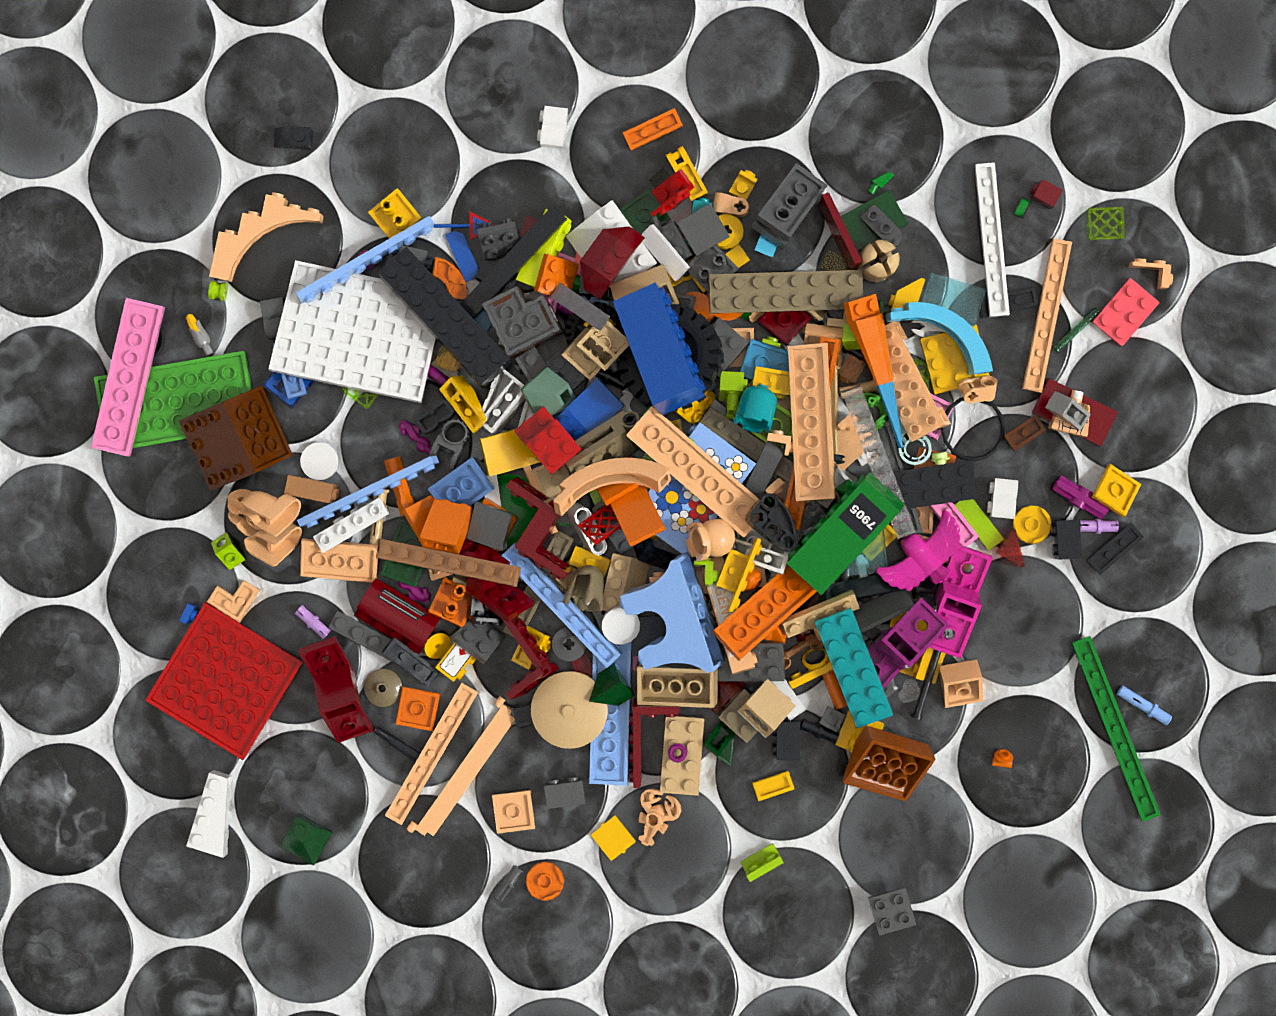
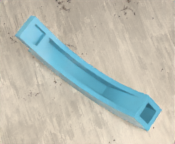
M908 302L903 305V308L891 309V312L886 314V323L916 320L930 323L945 331L961 349L967 363L969 375L993 371L988 351L978 333L967 321L949 309L930 303Z

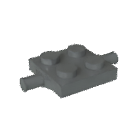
M657 216L650 219L651 223L656 226L684 261L693 255L676 221L661 226ZM651 253V255L653 256V258H654L655 261L657 262V266H660L661 264L659 263V261H658V260L654 257V255Z

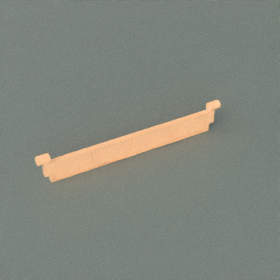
M499 696L494 704L500 709L419 824L411 821L406 829L409 832L413 833L414 830H417L424 836L427 832L432 836L435 835L511 727L515 718L510 715L512 710L503 704L505 702L503 697Z

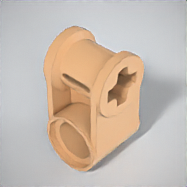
M715 193L712 207L716 214H730L743 218L749 213V204L745 199L724 193ZM740 204H743L745 209L738 212L736 206L738 207Z
M992 376L966 378L959 383L958 389L964 394L963 398L967 403L992 401L996 394L997 379Z

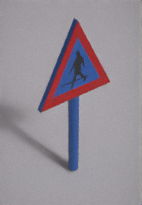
M469 211V224H434V228H470L471 240L478 236L477 229L482 228L484 223L488 227V222L490 221Z

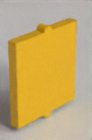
M616 815L606 823H601V827L591 834L592 838L611 861L621 853H625L626 849L636 842Z

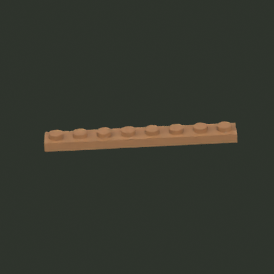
M384 539L380 541L376 557L517 587L521 568L518 566Z

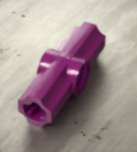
M1062 475L1059 476L1052 487V490L1068 499V502L1081 510H1086L1098 519L1102 520L1109 511V508L1092 498L1093 493L1081 485H1076Z

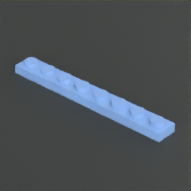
M430 216L424 218L296 292L297 298L301 304L304 302L309 303L321 292L323 294L329 292L333 285L346 282L349 276L354 273H362L366 266L379 263L385 255H392L399 250V247L405 244H412L418 236L429 234L432 228H434L433 220Z
M430 456L298 519L297 522L300 527L307 526V528H311L317 525V521L322 518L328 520L334 517V512L340 510L342 513L351 509L350 505L355 502L357 505L364 503L368 500L367 497L372 494L374 497L384 493V489L389 486L391 489L401 485L400 481L406 478L409 481L418 477L417 473L421 471L426 473L435 469L434 465L439 463L437 456Z
M514 543L502 556L510 562V565L521 568L519 576L608 668L622 653L571 600L569 604L563 603L565 594L534 564L530 557L525 558L517 552L518 549L515 548L517 543Z

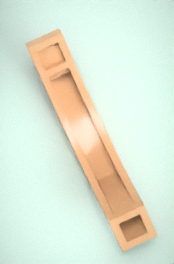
M614 458L593 463L576 471L560 484L561 494H558L553 501L555 513L562 517L579 498L594 489L611 484L636 483L660 493L671 481L670 468L653 461L638 458Z

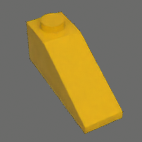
M464 376L450 377L439 389L473 433H476L487 421L474 389Z

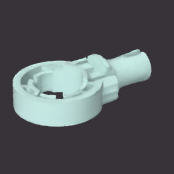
M899 419L902 441L905 444L903 445L904 452H902V448H899L901 458L907 464L914 466L925 463L932 452L929 439L926 436H923V439H917L924 447L926 445L923 441L926 440L929 450L927 456L925 455L926 449H924L921 456L917 458L912 457V460H918V462L907 460L903 455L906 454L910 458V455L906 452V447L911 440H906L904 437L907 433Z

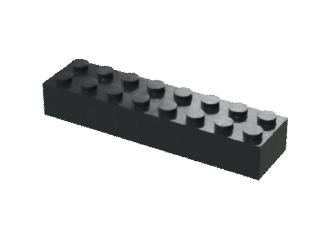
M407 247L378 271L380 279L482 389L511 364V360Z

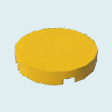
M1029 505L1016 512L1012 527L1015 535L1025 543L1035 544L1048 537L1052 522L1049 514L1044 509Z

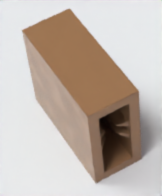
M288 475L284 494L324 503H333L339 500L341 489H338V484Z

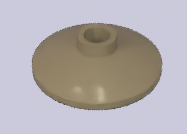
M375 670L365 681V695L376 706H390L401 696V679L392 670ZM380 685H384L386 687V690L384 692H381L379 690Z

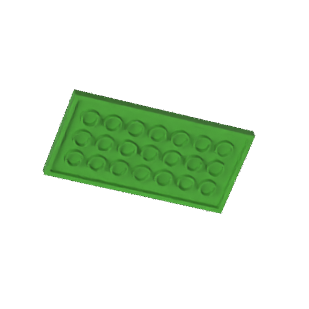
M246 351L151 367L132 449L185 440L187 438L179 420L252 390ZM108 375L94 377L99 411Z

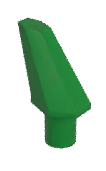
M886 172L871 179L870 182L872 184L868 192L874 195L877 189L883 188L894 174Z

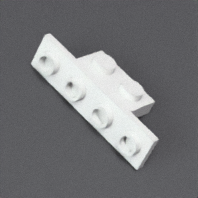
M379 497L362 508L358 506L352 509L349 516L337 518L333 521L334 525L313 536L322 553H325L387 516L389 512Z

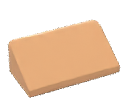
M806 324L803 345L820 343L821 336L841 340L839 352H841L843 328Z

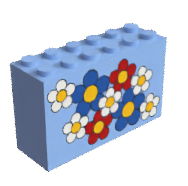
M694 423L688 431L689 439L741 484L756 465L755 462L702 423L698 425ZM672 475L671 481L660 493L646 488L666 530L656 535L681 554L688 552L685 539L689 538V531H686L688 524L695 522L703 524L710 519H716L718 516Z

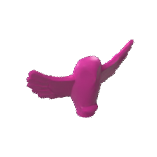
M944 510L939 525L927 540H923L921 536L913 532L906 535L900 543L907 557L895 565L877 567V573L890 586L906 589L907 591H911L913 587H918L920 582L924 581L926 577L935 585L946 581L947 577H949L950 569L942 566V564L949 557L954 556L955 551L961 548L959 543L961 539L959 534L960 526L957 524L956 519L947 510Z

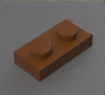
M1035 414L1004 434L1003 437L1014 452L1045 432L1046 428Z

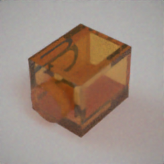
M849 354L837 374L840 377L839 381L848 386L850 383L855 384L866 363Z

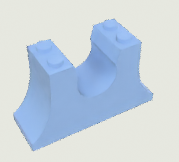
M689 552L683 553L671 560L668 569L659 580L631 588L620 596V605L625 610L626 615L653 611L659 614L666 624L665 636L658 637L638 651V660L643 665L644 670L664 664L685 663L699 667L706 673L715 671L725 662L718 639L712 633L714 627Z

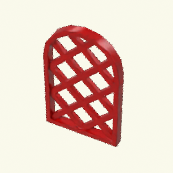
M611 504L605 505L578 524V527L595 545L621 528L619 521H617V525H610L611 520H618L617 517H612L614 511ZM610 512L609 517H603V513ZM599 520L598 525H592V521ZM602 520H608L607 525H601ZM591 528H597V532L590 533ZM600 528H607L606 533H599Z

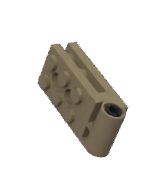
M621 411L575 440L582 450L564 464L568 473L572 475L588 465L603 460L626 458L639 450L640 447L626 436L640 420L639 415L634 411L626 413Z

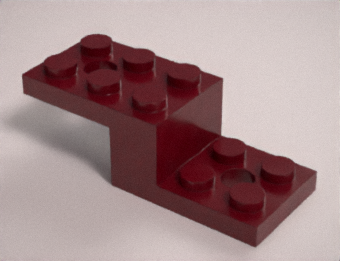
M465 538L459 555L510 565L507 559L491 547ZM470 577L467 579L466 591L506 622L533 606L534 600L518 587Z

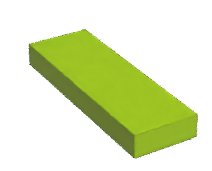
M974 499L958 501L954 504L977 533L979 540L988 551L1004 540Z

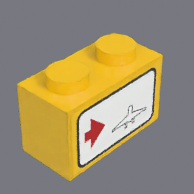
M454 643L435 668L454 682L456 679L461 680L467 672L464 668L468 663L472 665L476 659Z

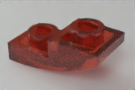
M720 681L718 683V703L714 708L710 709L717 714L744 687V684L741 681Z

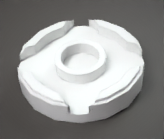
M323 442L313 443L302 452L300 458L301 468L312 479L326 480L337 471L339 456L331 445Z
M616 606L604 614L601 628L604 636L610 642L626 644L636 638L640 630V622L636 614L626 615L625 610L621 606Z

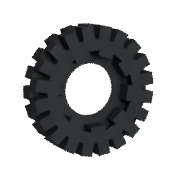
M671 304L672 310H675L679 319L676 322L685 334L683 339L691 349L692 355L690 357L698 367L699 372H697V375L705 385L706 389L703 392L705 393L707 390L712 392L717 385L714 380L716 377L720 378L723 370L720 366L721 363H724L721 340L716 334L715 329L702 314H698L694 309L687 306L684 309L679 304ZM629 345L618 356L619 361H616L617 370L621 373L620 378L628 388V391L638 401L651 407L653 405ZM706 396L697 400V402L700 403ZM692 403L683 406L682 408L685 410L690 407H693Z

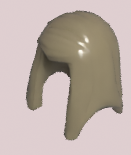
M585 565L577 569L565 592L563 603L569 604L570 598H572L573 603L580 611L590 613L601 612L604 589L602 572L592 565Z

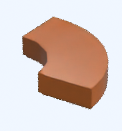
M435 257L432 275L445 283L448 292L454 299L463 301L468 296V290L462 274L450 262Z

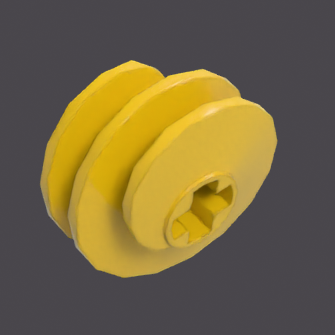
M719 215L718 217L723 226L728 227L732 234L729 233L730 237L717 244L720 249L729 250L741 242L744 233L743 225L734 215Z

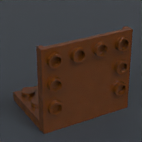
M262 385L179 420L210 491L255 474L293 456Z

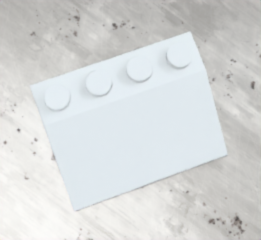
M612 200L566 235V238L582 258L603 229L628 227L630 224ZM643 242L613 283L657 266V262Z

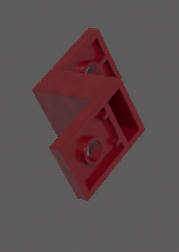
M519 477L510 480L507 488L510 489L509 492L518 498L521 496L527 500L526 504L532 508H539L515 545V548L518 549L517 552L525 558L530 557L535 560L534 564L538 567H545L550 570V574L553 577L564 579L572 572L574 567L542 547L561 517L555 513L554 500Z
M336 636L300 648L299 654L313 676L319 713L337 743L374 731L373 724L360 702L354 668Z

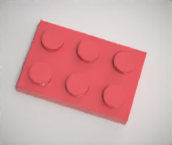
M1129 278L1092 323L1122 347L1160 302L1133 279Z

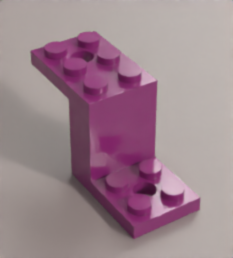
M922 598L893 627L885 629L868 647L873 664L878 668V676L883 689L901 670L910 668L949 627V624ZM919 620L926 622L927 628L925 631L918 630L917 622Z

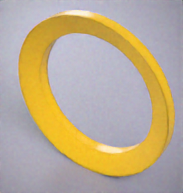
M824 647L820 649L825 652L823 661L815 665L808 664L806 656L809 652L813 651L810 648L802 657L803 665L808 669L823 667L829 660Z

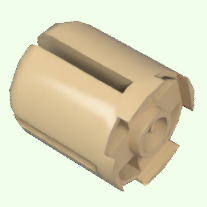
M875 240L859 252L862 262L858 270H862L863 279L878 283L884 281L897 270L900 256L899 252L892 255L891 252L896 249L892 243L887 240ZM874 259H878L880 261V263L878 262L870 266V263H872Z

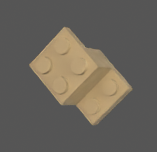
M607 321L601 331L593 326L591 328L586 327L561 354L584 376L591 380L601 368L605 371L629 346L627 337L611 322Z

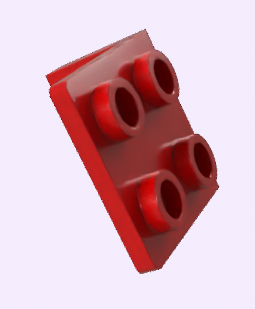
M682 169L651 191L661 205L650 213L652 217L657 214L662 216L675 208L679 202L691 196L690 191L695 187Z

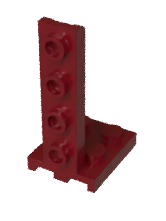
M518 616L508 622L504 620L503 622L536 670H530L523 676L525 679L522 681L518 680L510 686L511 690L506 693L509 700L526 695L559 669L555 662H549L547 654L540 649L536 638L529 633L525 622Z
M633 699V714H629V726H633V733H629V744H633V752H629V763H633V770H630V782H633V788L641 786V715H645V717H656V715L675 717L676 714H679V706L637 705V699Z

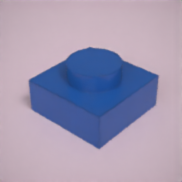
M187 603L179 621L185 624L194 621L198 614V611H196L198 605Z

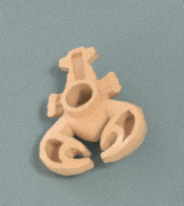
M654 788L646 789L640 797L641 805L647 814L640 812L639 823L645 824L644 835H640L639 840L646 846H652L655 843L652 837L655 836L658 830L662 834L665 833L668 825L664 823L665 821L676 820L682 811L679 801L670 795H667L666 798L671 802V805L665 800V808L662 804L652 806L651 804L661 799V797L656 798L654 796L656 794L661 796L664 794L660 793L659 789Z

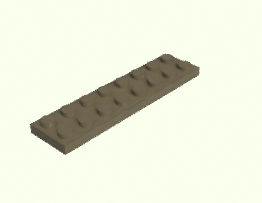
M862 270L708 275L709 314L845 310V302L863 297Z

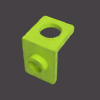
M227 533L211 542L215 555L229 570L245 560L243 555L232 544ZM225 540L222 546L217 547L220 541Z

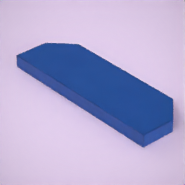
M457 231L446 234L445 236L465 282L475 279L479 269L464 234Z

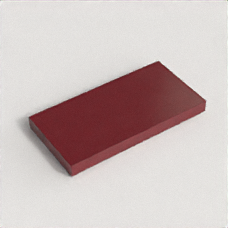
M827 192L821 196L818 206L849 270H858L862 259L830 193Z
M1048 378L1031 413L1051 422L1053 414L1045 408L1049 399L1055 391L1071 397L1072 389ZM1083 395L1081 403L1090 406L1091 415L1089 417L1088 436L1081 438L1101 447L1118 412Z

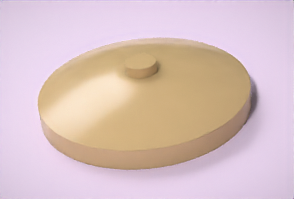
M564 671L548 677L541 683L532 699L531 717L536 730L542 738L554 746L571 749L589 744L601 733L607 721L608 704L589 702L595 684L594 679L580 672Z

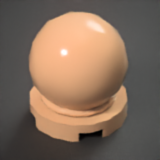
M710 519L703 524L695 522L688 524L686 527V531H689V538L685 539L687 549L691 557L697 558V562L706 560L709 556H723L733 548L735 532L731 525L722 519Z

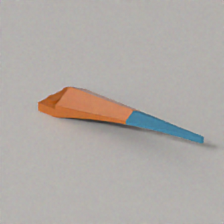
M870 294L845 302L846 318L879 390L898 448H903L883 312L880 313L876 294Z

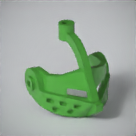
M872 393L853 396L849 402L850 406L863 401L867 402L868 407H874L875 405L880 410L881 417L874 423L873 429L875 431L881 429L887 421V412L881 396Z

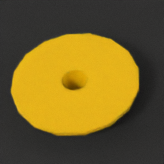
M443 633L432 635L425 643L424 650L426 655L432 659H439L445 656L451 648V640Z

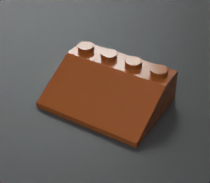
M866 725L855 741L842 782L907 801L936 758L929 744Z

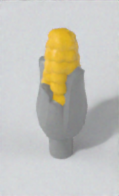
M188 314L186 316L189 326L188 330L192 334L195 344L199 348H203L206 356L212 354L213 351L209 345L210 337L193 314Z

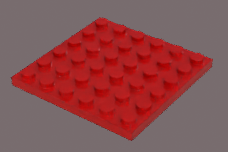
M205 602L145 701L241 760H244L304 662Z

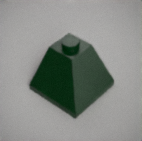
M298 814L286 833L281 848L314 866L333 832L304 815Z

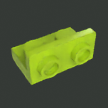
M771 843L743 859L740 863L751 882L784 862L775 845Z

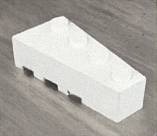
M215 770L209 773L187 847L222 858L228 854L231 775Z

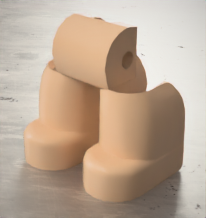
M247 489L235 490L229 494L228 518L244 535L248 536L244 539L246 550L252 556L270 566H277L300 542L302 529L293 524L301 509L300 500L289 494H284L277 498L262 491H250Z

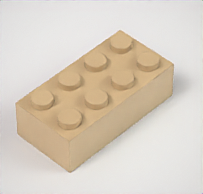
M683 663L664 664L645 670L643 665L639 664L637 666V705L714 708L718 703V668L713 672L706 673L699 667Z
M676 714L675 717H666L660 793L699 796L704 716ZM674 743H681L687 749V756L682 762H673L668 757V749ZM679 749L674 750L675 756L681 754Z

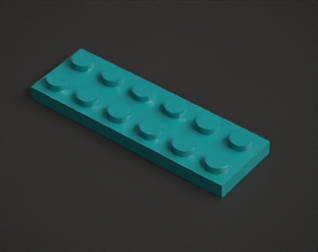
M849 607L815 620L816 627L856 728L893 716L892 709L852 608Z

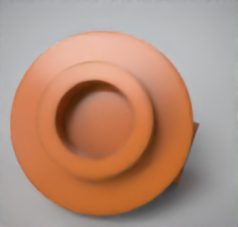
M1005 749L997 750L992 759V766L1012 768L1013 755Z

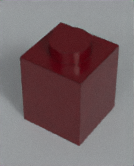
M1042 179L1039 183L1035 182L1030 191L1033 194L1030 199L1051 210L1063 190Z

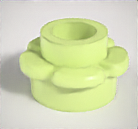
M946 451L932 453L931 462H935V465L946 464V460H949L950 457L947 456Z

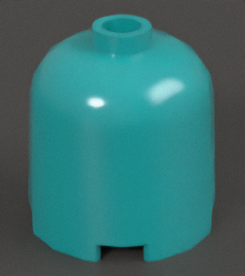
M763 384L747 387L740 397L733 418L734 424L740 423L743 425L742 429L753 433L761 434L762 430H766L767 433L770 432L777 406L775 394Z

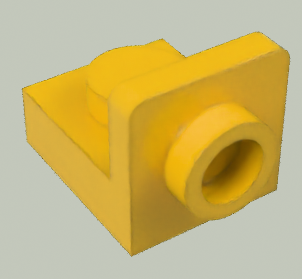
M740 170L729 193L747 200L757 182L756 175L749 170H745V172Z

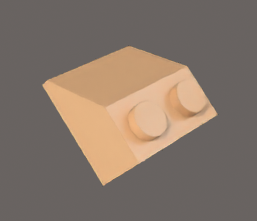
M977 659L939 666L945 708L983 701L982 674Z

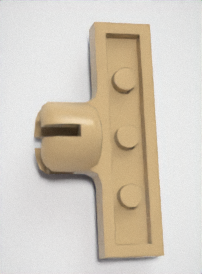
M850 590L790 615L782 622L788 638L813 629L817 639L822 641L815 620L849 607L853 611L860 608L853 590Z

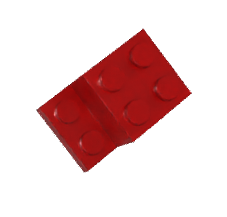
M544 406L514 430L525 446L551 475L582 450L559 421L555 420Z

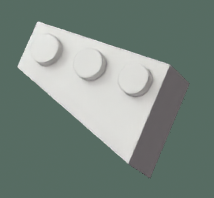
M503 370L494 378L482 408L487 418V421L482 426L492 434L500 433L526 400L520 390L524 384L506 370Z

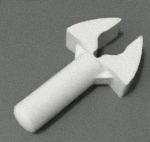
M916 320L911 322L920 323L924 326L920 330L911 329L914 334L922 338L926 331L945 332L927 322Z

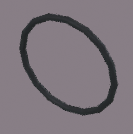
M959 398L952 403L946 410V415L948 416L952 408L961 401H965L964 398ZM991 401L984 402L993 407L999 416L1001 424L1000 439L995 447L982 456H963L955 451L947 441L944 427L941 428L943 441L951 453L963 460L978 461L988 458L997 451L1004 438L1005 424L1002 413Z

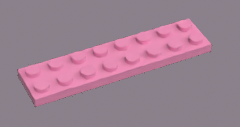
M126 298L91 448L128 457L131 456L165 307Z

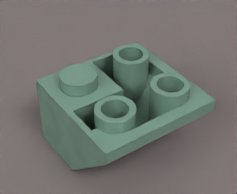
M544 367L520 389L533 414L543 406L551 415L564 411L576 399L569 384L548 367Z

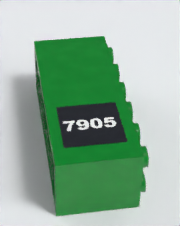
M870 472L866 476L862 474L853 485L854 489L849 488L840 499L841 503L836 502L827 513L828 517L823 516L814 527L815 531L810 530L801 541L802 545L798 543L788 555L790 559L787 564L821 595L897 516L905 504Z

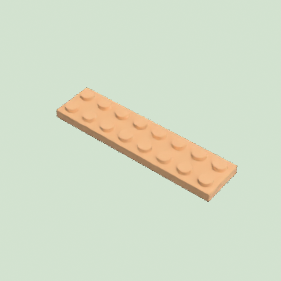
M828 344L788 346L796 501L836 499Z
M651 406L626 436L657 463L670 468V474L720 518L729 523L744 538L752 529L746 523V514L758 498ZM758 514L753 515V517H754L753 521H754V522L760 520V519H758V517H759Z

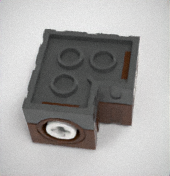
M517 286L482 303L493 327L497 331L496 333L502 345L506 349L507 355L510 357H515L519 353L525 352L537 344L543 343L553 338V336L564 332L546 296L541 295L537 299L528 302L523 290Z

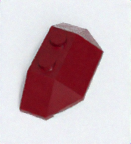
M630 226L603 229L580 260L584 289L598 300H601L645 237Z

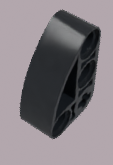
M768 493L760 496L746 514V523L781 551L793 550L797 545V534L787 507L774 494ZM766 497L770 498L772 502L770 508L764 505ZM758 514V515H759L758 519H760V520L754 522V521H753V519H754L753 515ZM769 525L775 528L773 536L769 535L767 531ZM785 537L790 540L788 548L784 547L782 543Z

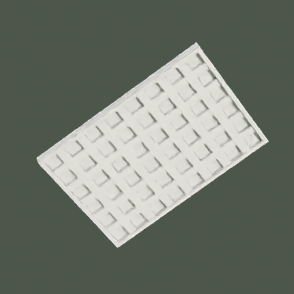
M295 260L269 371L421 403L436 338L380 278L354 273L349 276L346 282L333 285L329 292L324 294L321 292L316 295L313 301L301 304L296 292L336 269Z

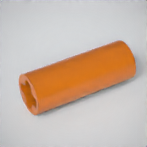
M834 670L822 674L835 710L847 706Z

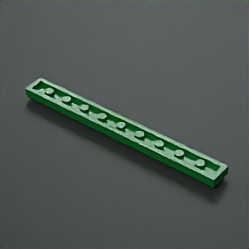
M1091 636L1071 642L1141 821L1144 822L1160 816L1161 814Z

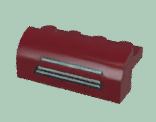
M375 578L363 595L354 614L355 617L388 637H395L418 655L422 652L425 643L441 619L428 613V609Z

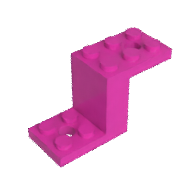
M961 545V548L955 551V555L950 557L946 568L950 569L949 577H947L946 581H942L939 584L935 597L937 603L936 612L949 624L947 629H952L955 634L953 637L947 638L943 635V632L929 648L958 658L962 657L982 607L979 591L993 557L991 555ZM969 563L973 566V569L970 572H964L962 566Z

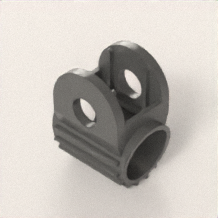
M459 419L447 420V423L443 424L441 433L437 436L429 453V457L437 456L441 449L452 454L449 461V469L451 470L456 467L463 454L464 447L469 442V430L467 425H464V421L461 422ZM453 427L461 428L465 432L464 438L459 442L448 441L445 435L449 429Z

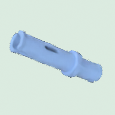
M1123 685L1119 688L1117 695L1147 713L1149 718L1153 717L1166 726L1170 723L1172 716L1160 709L1159 705L1156 703L1152 704Z

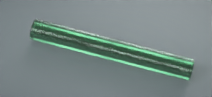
M1094 307L1053 347L1054 350L1059 353L1100 313L1099 310Z

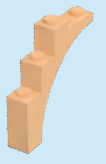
M272 192V195L266 194L261 217L260 213L249 211L248 214L242 213L238 235H236L237 232L225 229V233L219 231L209 277L232 282L236 268L243 255L263 235L278 227L292 223L311 222L322 224L324 216L319 213V210L308 208L305 211L300 209L301 206L289 204V207H287L288 200L283 198L284 195L274 192Z

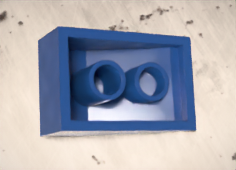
M597 378L556 419L575 441L615 416L625 405Z

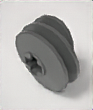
M568 627L560 629L552 640V649L555 655L563 661H575L586 650L583 642ZM568 639H571V642L574 641V645L571 647V649H568V646L565 647L564 643H566Z

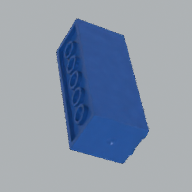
M655 282L613 301L652 405L664 415L705 397L703 392L706 389L705 385L697 375V372H699L698 367L690 357L692 355L691 349L683 339L685 334L676 322L679 320L675 310H672L670 306L672 303L671 298L664 288H660Z

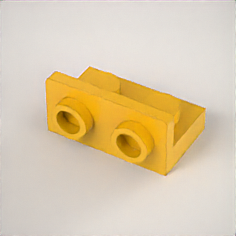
M755 367L752 386H757L758 384L766 385L775 394L776 398L785 399L786 396H790L789 372Z
M527 626V630L536 638L540 649L547 653L552 647L553 637ZM518 644L511 661L528 670H536Z

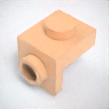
M772 430V433H767L766 441L785 444L783 456H788L789 452H793L791 436H785L783 431Z

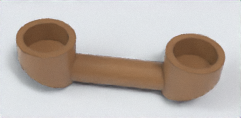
M810 634L806 636L804 641L784 651L785 669L791 665V656L807 647H810L813 651H818L824 646L823 642L818 640L815 634Z

